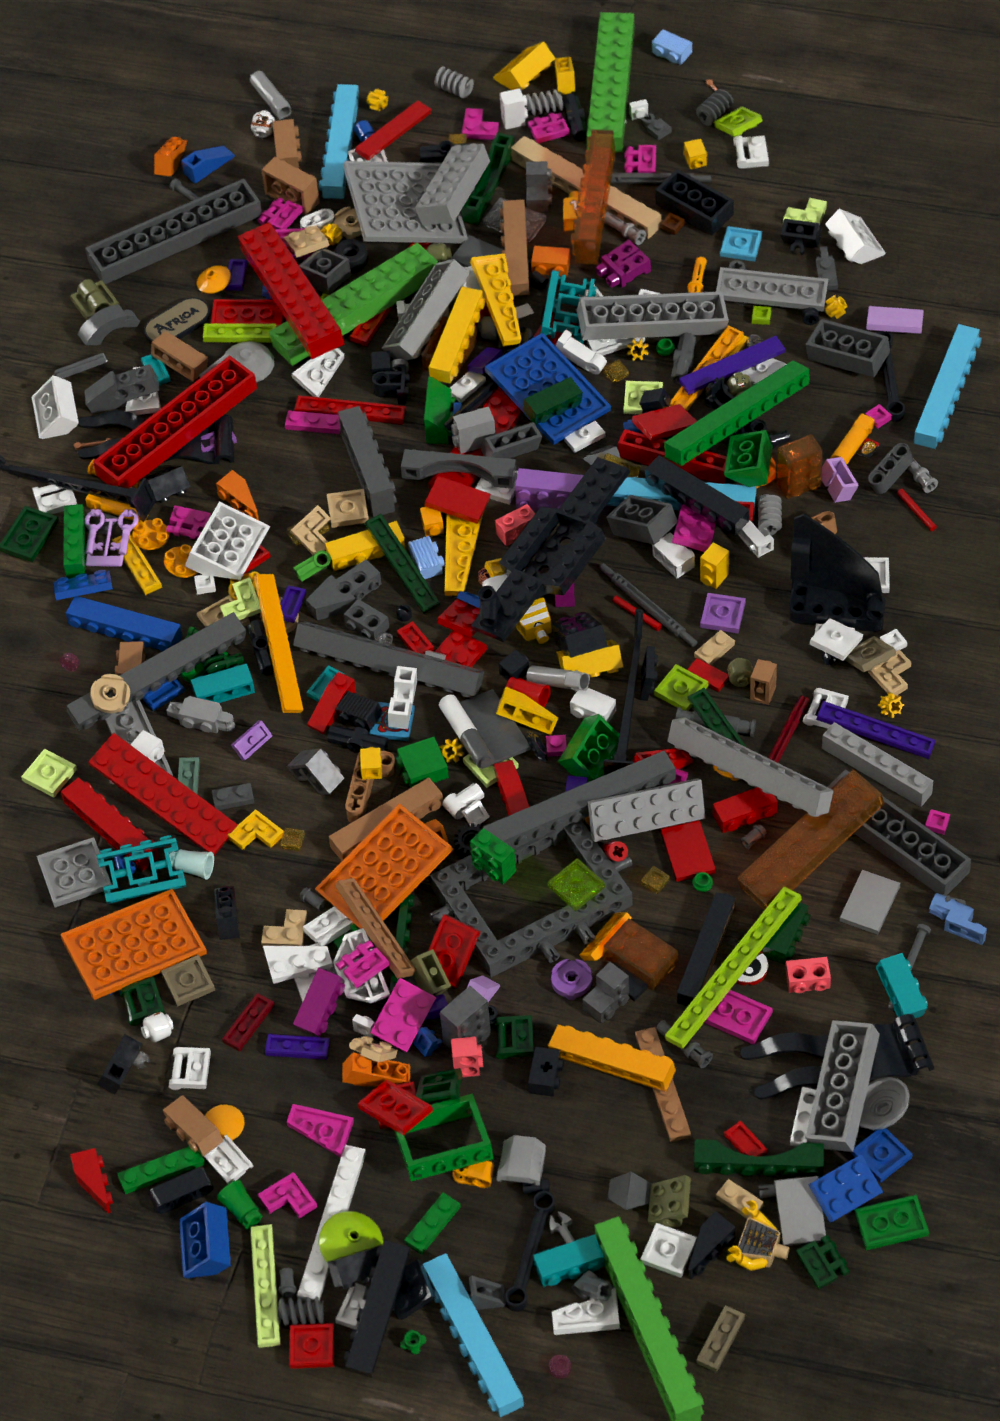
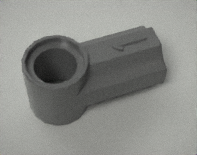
M589 1270L572 1285L574 1292L584 1300L588 1297L608 1300L612 1296L613 1287L610 1282L599 1279Z

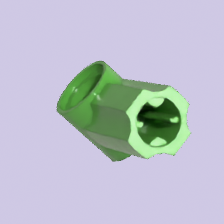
M323 550L318 551L312 557L295 566L293 570L298 579L303 582L317 572L326 569L331 561L330 554ZM324 556L327 563L324 565L319 564L317 557Z

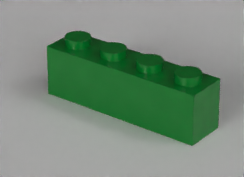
M83 504L64 505V569L68 579L75 578L78 574H86V526L84 521L86 516Z

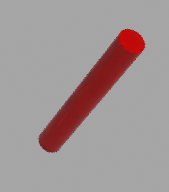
M899 489L897 491L898 496L930 531H934L937 526L903 489Z
M614 596L612 601L635 616L636 607L619 596ZM643 613V622L659 631L662 624Z

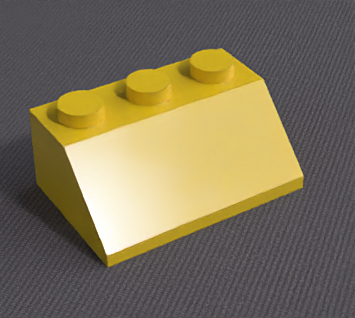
M543 41L526 48L493 78L511 90H523L529 85L528 82L530 80H535L540 76V71H544L551 66V62L555 57Z
M613 639L607 640V647L572 658L564 651H557L556 653L561 669L577 670L589 674L590 677H596L600 675V672L614 673L619 671L618 668L623 667L619 644Z

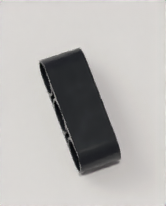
M197 1168L152 1188L148 1195L156 1212L163 1214L209 1194L213 1190V1185L204 1168Z

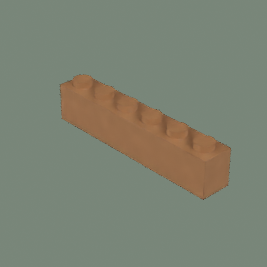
M524 200L503 201V208L500 209V219H504V222H500L501 233H504V236H501L502 247H505V250H502V254L505 253L511 293H513V296L530 295Z
M430 778L425 779L329 836L331 849L343 861L399 803L421 820L426 814L436 811L442 806V792Z

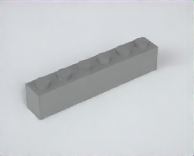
M834 722L823 734V750L919 807H922L932 795V779Z

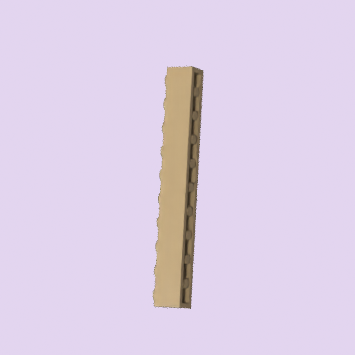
M523 136L511 147L512 161L526 168V162L547 161L548 169H551V179H548V181H552L553 185L569 194L572 191H578L580 196L588 195L596 210L601 211L605 209L622 221L634 224L637 229L646 231V239H649L660 229L661 214L657 211L650 209L643 203L631 198V196L610 186L602 179L596 178L588 171L577 167L574 163H570L560 155L551 152L548 148L537 144L534 140Z

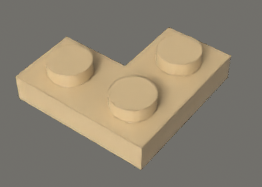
M317 505L290 532L312 555H315L318 551L326 550L325 543L328 541L318 531L331 518Z
M899 649L896 651L895 656L886 662L876 665L868 673L887 694L890 692L898 695L908 689V684L899 674L911 667V661Z
M286 909L284 927L264 926L261 941L262 947L303 946L305 934L303 926L306 925L307 911Z

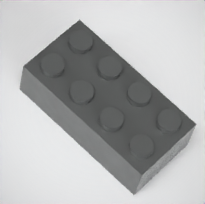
M821 319L805 344L808 360L875 377L890 353L888 336Z

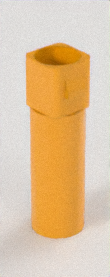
M861 413L831 458L842 457L847 465L874 428V418Z
M90 494L86 496L88 508L101 509V512H107L116 516H120L125 509H134L137 513L136 509L130 507L129 504ZM124 517L125 519L132 521L134 519V517Z

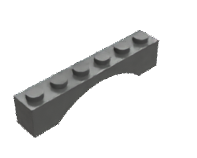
M404 449L401 473L403 479L422 480L428 476L443 472H464L479 476L494 487L513 489L516 476V459Z

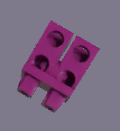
M627 240L607 255L602 256V263L596 266V273L599 277H603L606 274L609 275L606 277V282L611 288L618 284L624 287L626 283L631 282L642 273L646 275L651 272L650 259L641 250L639 251V248L630 240Z

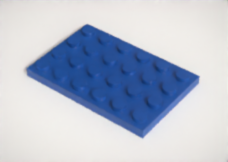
M543 332L485 366V372L524 414L523 403L525 398L569 377L575 381L583 392L581 404L576 408L564 411L561 415L549 418L544 423L536 425L553 445L611 411L612 406Z

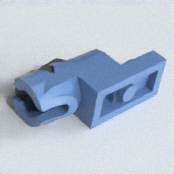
M936 893L931 902L929 913L942 920L945 919L944 930L983 945L986 939L987 928L979 923L971 922L974 909L967 906L965 900Z

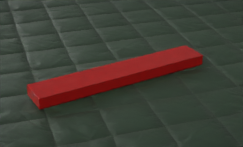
M416 101L355 147V153L369 161L431 114V108L420 101Z
M298 395L294 411L338 415L339 411L360 406L362 413H366L368 421L403 424L406 406Z

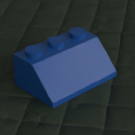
M205 1202L179 1219L184 1278L217 1275L231 1266L228 1219L225 1207Z

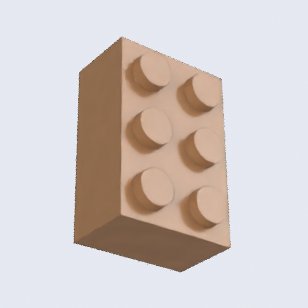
M274 157L262 169L266 195L276 200L279 197L284 200L283 204L289 200L302 206V214L308 215L319 204L317 179L313 175L307 174L298 167H294L277 157Z

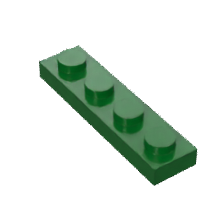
M186 1147L117 1174L124 1193L128 1194L205 1165V1161L198 1151L194 1152L190 1147Z

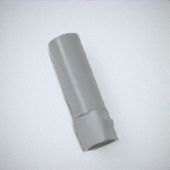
M262 71L253 73L250 77V83L277 118L280 120L291 114V107L288 101L285 100Z
M535 665L528 668L526 676L527 681L575 691H587L590 680L589 674L577 670L572 671Z

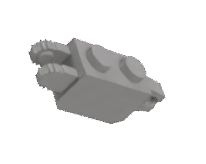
M189 696L184 699L183 703L170 702L167 708V715L178 719L180 725L186 728L200 729L208 733H218V730L230 732L235 728L233 715L222 711L220 703Z

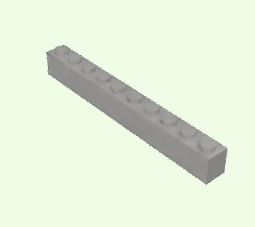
M687 718L672 720L667 742L675 745L676 749L689 752L690 756L703 759L704 763L715 765L720 771L733 774L734 778L747 781V784L761 788L764 793L777 796L778 800L789 802L794 808L807 811L810 816L818 817L821 814L829 813L834 790Z

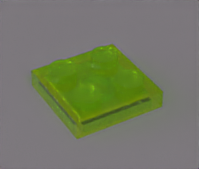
M578 858L547 882L548 887L574 911H577L606 887L605 882Z

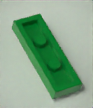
M442 1193L405 1238V1244L423 1255L460 1209V1203Z

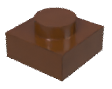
M669 213L660 223V229L676 235L685 225V219Z

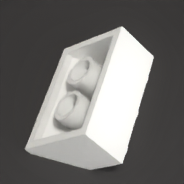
M838 209L826 222L825 225L829 229V234L837 240V246L846 253L845 257L850 262L854 261L863 264L885 255V251L861 217Z
M53 375L32 396L38 434L41 439L68 434L79 423L71 382Z

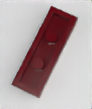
M256 993L222 1038V1042L240 1052L275 1006L274 1001Z

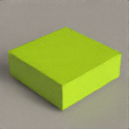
M753 306L752 324L770 325L771 307Z

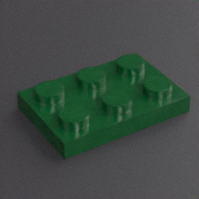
M24 506L0 543V552L33 563L59 522L58 516Z

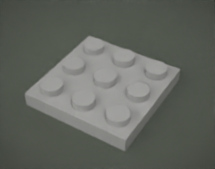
M94 837L37 856L54 907L103 892L104 886L112 885L106 868H99L97 855L100 852Z

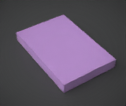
M869 306L866 330L921 334L924 310Z

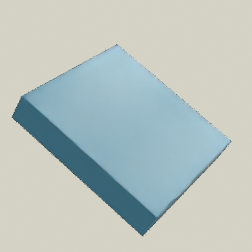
M727 226L720 256L755 262L762 238V231Z

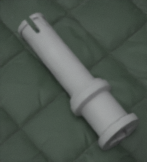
M605 209L598 213L597 218L620 231L624 238H630L636 245L642 244L645 240L646 231L637 229L634 224L622 221Z
M913 458V462L907 469L913 474L916 483H920L923 486V490L926 493L932 492L937 487L938 481L929 475V471L921 467Z

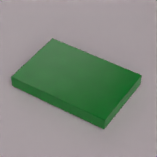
M917 1195L854 1209V1215L866 1250L929 1236V1230Z

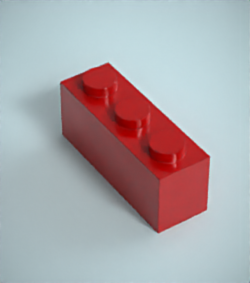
M759 787L713 804V816L722 833L734 831L738 827L753 824L759 819L771 817L778 813V801L775 795L764 793Z

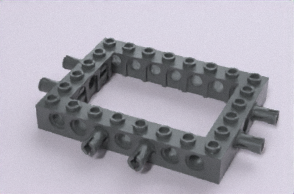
M581 820L577 823L566 825L560 830L552 831L542 838L533 839L523 846L513 848L515 849V861L520 864L522 860L534 854L538 855L540 851L552 845L556 846L558 842L567 838L568 848L574 851L578 857V862L583 864L589 878L594 880L599 890L497 941L464 891V889L468 890L470 886L482 880L483 882L486 881L489 877L487 873L482 870L479 871L473 866L472 857L469 855L430 875L431 888L444 907L429 913V916L434 925L440 923L443 914H446L481 931L473 952L491 978L541 952L546 956L548 962L552 963V957L555 961L560 957L554 945L576 934H579L585 945L589 944L588 939L592 943L595 940V935L589 929L590 927L613 916L615 912H621L633 906L632 892L618 873L633 865L630 857H626L620 862H611L598 845L600 841H592L591 832Z

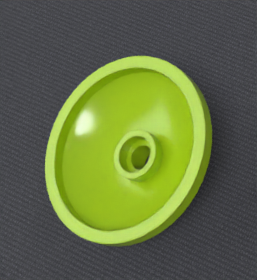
M353 1211L340 1212L330 1217L324 1223L319 1234L320 1252L327 1263L328 1261L383 1244V1237L376 1223L368 1216ZM355 1234L357 1238L353 1239L350 1235Z

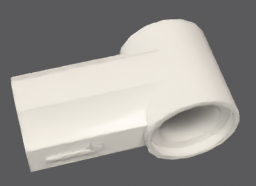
M472 783L458 794L451 793L448 795L442 805L455 819H460L464 816L461 811L474 801L483 799L484 793L477 783Z

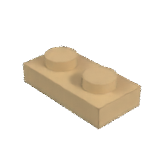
M720 630L694 652V658L712 665L735 645V640Z
M729 1179L716 1194L717 1200L747 1219L748 1217L751 1218V1214L745 1215L742 1212L744 1207L750 1209V1206L746 1204L747 1201H755L759 1211L764 1205L762 1200Z

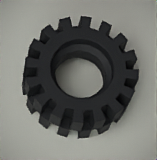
M471 823V827L465 824L464 829L460 827L458 829L459 832L456 831L454 846L457 856H461V859L471 855V847L466 846L465 841L473 839L482 830L480 824H477V827L474 826V823Z

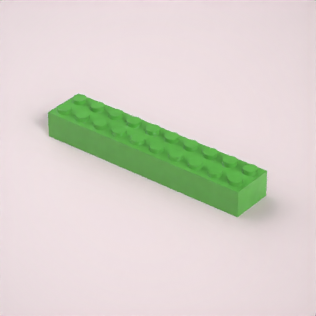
M600 12L587 131V151L621 153L623 151L635 29L634 13Z
M417 242L322 299V302L340 327L343 336L355 329L357 325L365 323L375 315L396 304V301H401L419 290L438 261ZM287 321L269 331L273 347L291 366L309 357V354Z
M618 1216L596 1224L595 1236L604 1256V1266L616 1289L617 1296L671 1421H701V1415L704 1414L702 1396L700 1392L696 1393L694 1390V1378L685 1369L687 1363L684 1355L679 1354L677 1351V1347H679L677 1339L668 1330L670 1328L666 1315L662 1316L660 1312L662 1309L658 1297L654 1298L652 1293L654 1291L653 1284L650 1278L646 1279L644 1272H646L642 1260L637 1259V1248L634 1241L630 1242L628 1238L630 1234L626 1223L622 1224Z

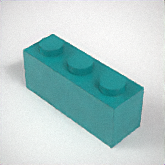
M247 664L237 665L230 669L191 679L193 693L196 698L217 703L255 693L253 680Z
M903 953L881 959L876 966V970L893 1004L897 1017L905 1014H912L915 1018L923 1016L928 1004L925 996L921 995L917 978L913 977L910 971L911 965L909 960L905 959Z
M595 1234L533 1255L534 1266L543 1287L547 1285L554 1286L568 1278H577L587 1270L595 1272L604 1266V1256Z

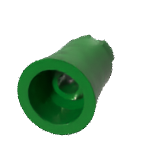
M241 1180L231 1182L218 1194L217 1200L246 1229L260 1222L262 1214L247 1193Z

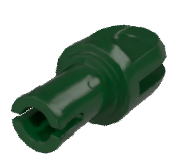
M241 653L229 656L218 654L207 659L204 662L203 668L207 674H212L233 666L242 665L244 659Z

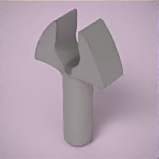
M558 1212V1216L562 1221V1225L554 1221L551 1215V1234L556 1231L560 1232L566 1244L575 1241L567 1228L568 1225L572 1224V1219L566 1214Z

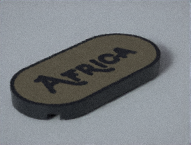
M195 297L181 300L151 318L145 324L144 333L146 340L152 344V341L165 331L176 336L178 339L183 338L208 321L210 315L208 304L204 300Z

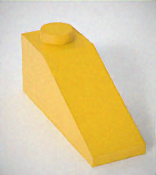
M571 57L555 58L554 65L558 93L561 91V94L564 95L571 94L575 91Z
M505 687L496 714L551 735L558 717L525 694Z

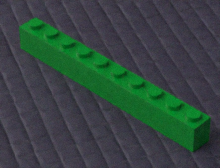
M795 361L789 362L665 441V458L683 466L807 386L810 380L809 368Z

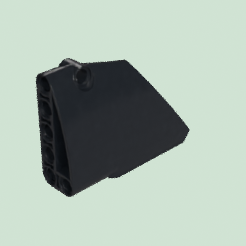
M806 514L794 517L790 576L792 591L789 604V619L796 624L816 626V624H825L831 618L847 627L855 628V630L878 632L883 629L886 599L882 595L879 573L849 544Z

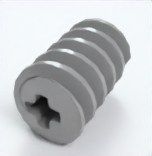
M442 66L437 72L435 84L437 88L464 99L472 92L474 80L471 79L469 81L467 76L463 78L462 74L457 75V72H452L451 69L446 70Z
M553 90V94L547 91L546 96L543 92H540L539 97L536 93H533L532 98L529 94H526L528 113L531 111L535 115L536 110H538L542 114L543 109L549 113L550 108H552L553 112H556L557 106L560 111L563 110L561 91L559 94L557 90Z
M764 494L758 497V530L764 536L769 534L772 536L782 528V499L776 495Z

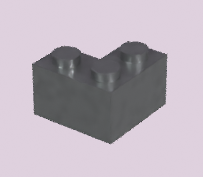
M547 161L526 162L527 212H548V205H552V194H549V192H552V181H548V179H551V169H548Z
M322 749L303 750L286 766L298 781L308 780L319 795L330 794L344 779L339 767L330 761L329 755Z
M609 962L596 974V987L582 999L583 1010L601 1024L606 1019H610L614 1015L615 1010L625 1005L629 1000V976Z

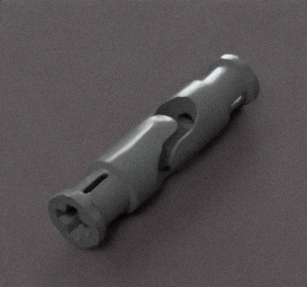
M678 707L675 719L687 718L706 727L695 710L687 711ZM724 715L736 733L749 734L750 737H754L755 719L749 721L736 716Z

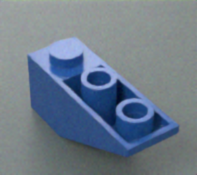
M224 146L194 151L182 160L184 175L196 184L234 158L235 155Z

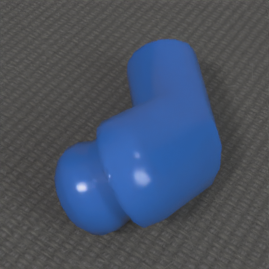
M123 856L113 857L117 870L126 868ZM132 861V863H129L133 874L136 871L137 865Z

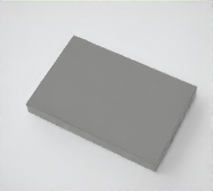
M862 870L840 916V922L878 935L900 888V883Z
M818 1176L775 1181L782 1242L785 1246L808 1244L816 1241V1243L822 1242L820 1239L826 1235L823 1210L809 1187V1184L816 1181Z

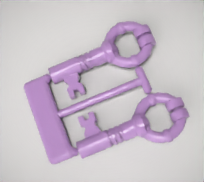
M91 509L84 519L85 526L89 530L85 554H87L86 566L121 567L123 557L127 553L130 532L139 522L137 513L134 509H125L118 520L117 518L105 519L101 509ZM91 516L100 517V522L97 525L89 524ZM134 517L133 523L131 525L123 524V518ZM105 521L109 522L104 555L91 556L93 550H103L101 546L104 544L102 542L95 543L96 532L103 526ZM118 521L119 527L123 530L121 543H111L113 547H110V549H118L120 556H107L112 524Z

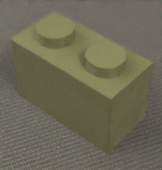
M433 949L414 957L410 961L416 969L413 977L420 989L433 996H437L451 987Z

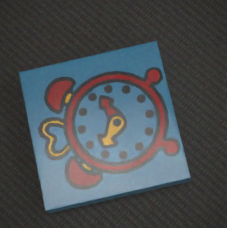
M378 702L383 715H381L379 721L370 730V734L386 737L389 740L409 741L415 706H412L408 729L388 727L390 703Z

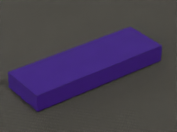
M268 1034L265 1055L327 1060L330 1038Z

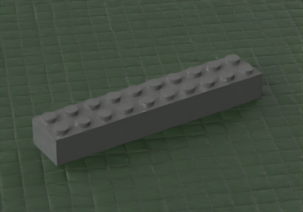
M242 179L85 247L87 259L100 281L102 280L104 284H107L260 217L262 214L261 204L245 179Z

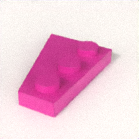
M296 1104L292 1105L287 1119L288 1127L340 1158L354 1123L353 1117Z

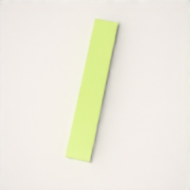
M272 1224L251 1226L258 1347L279 1346L280 1330Z

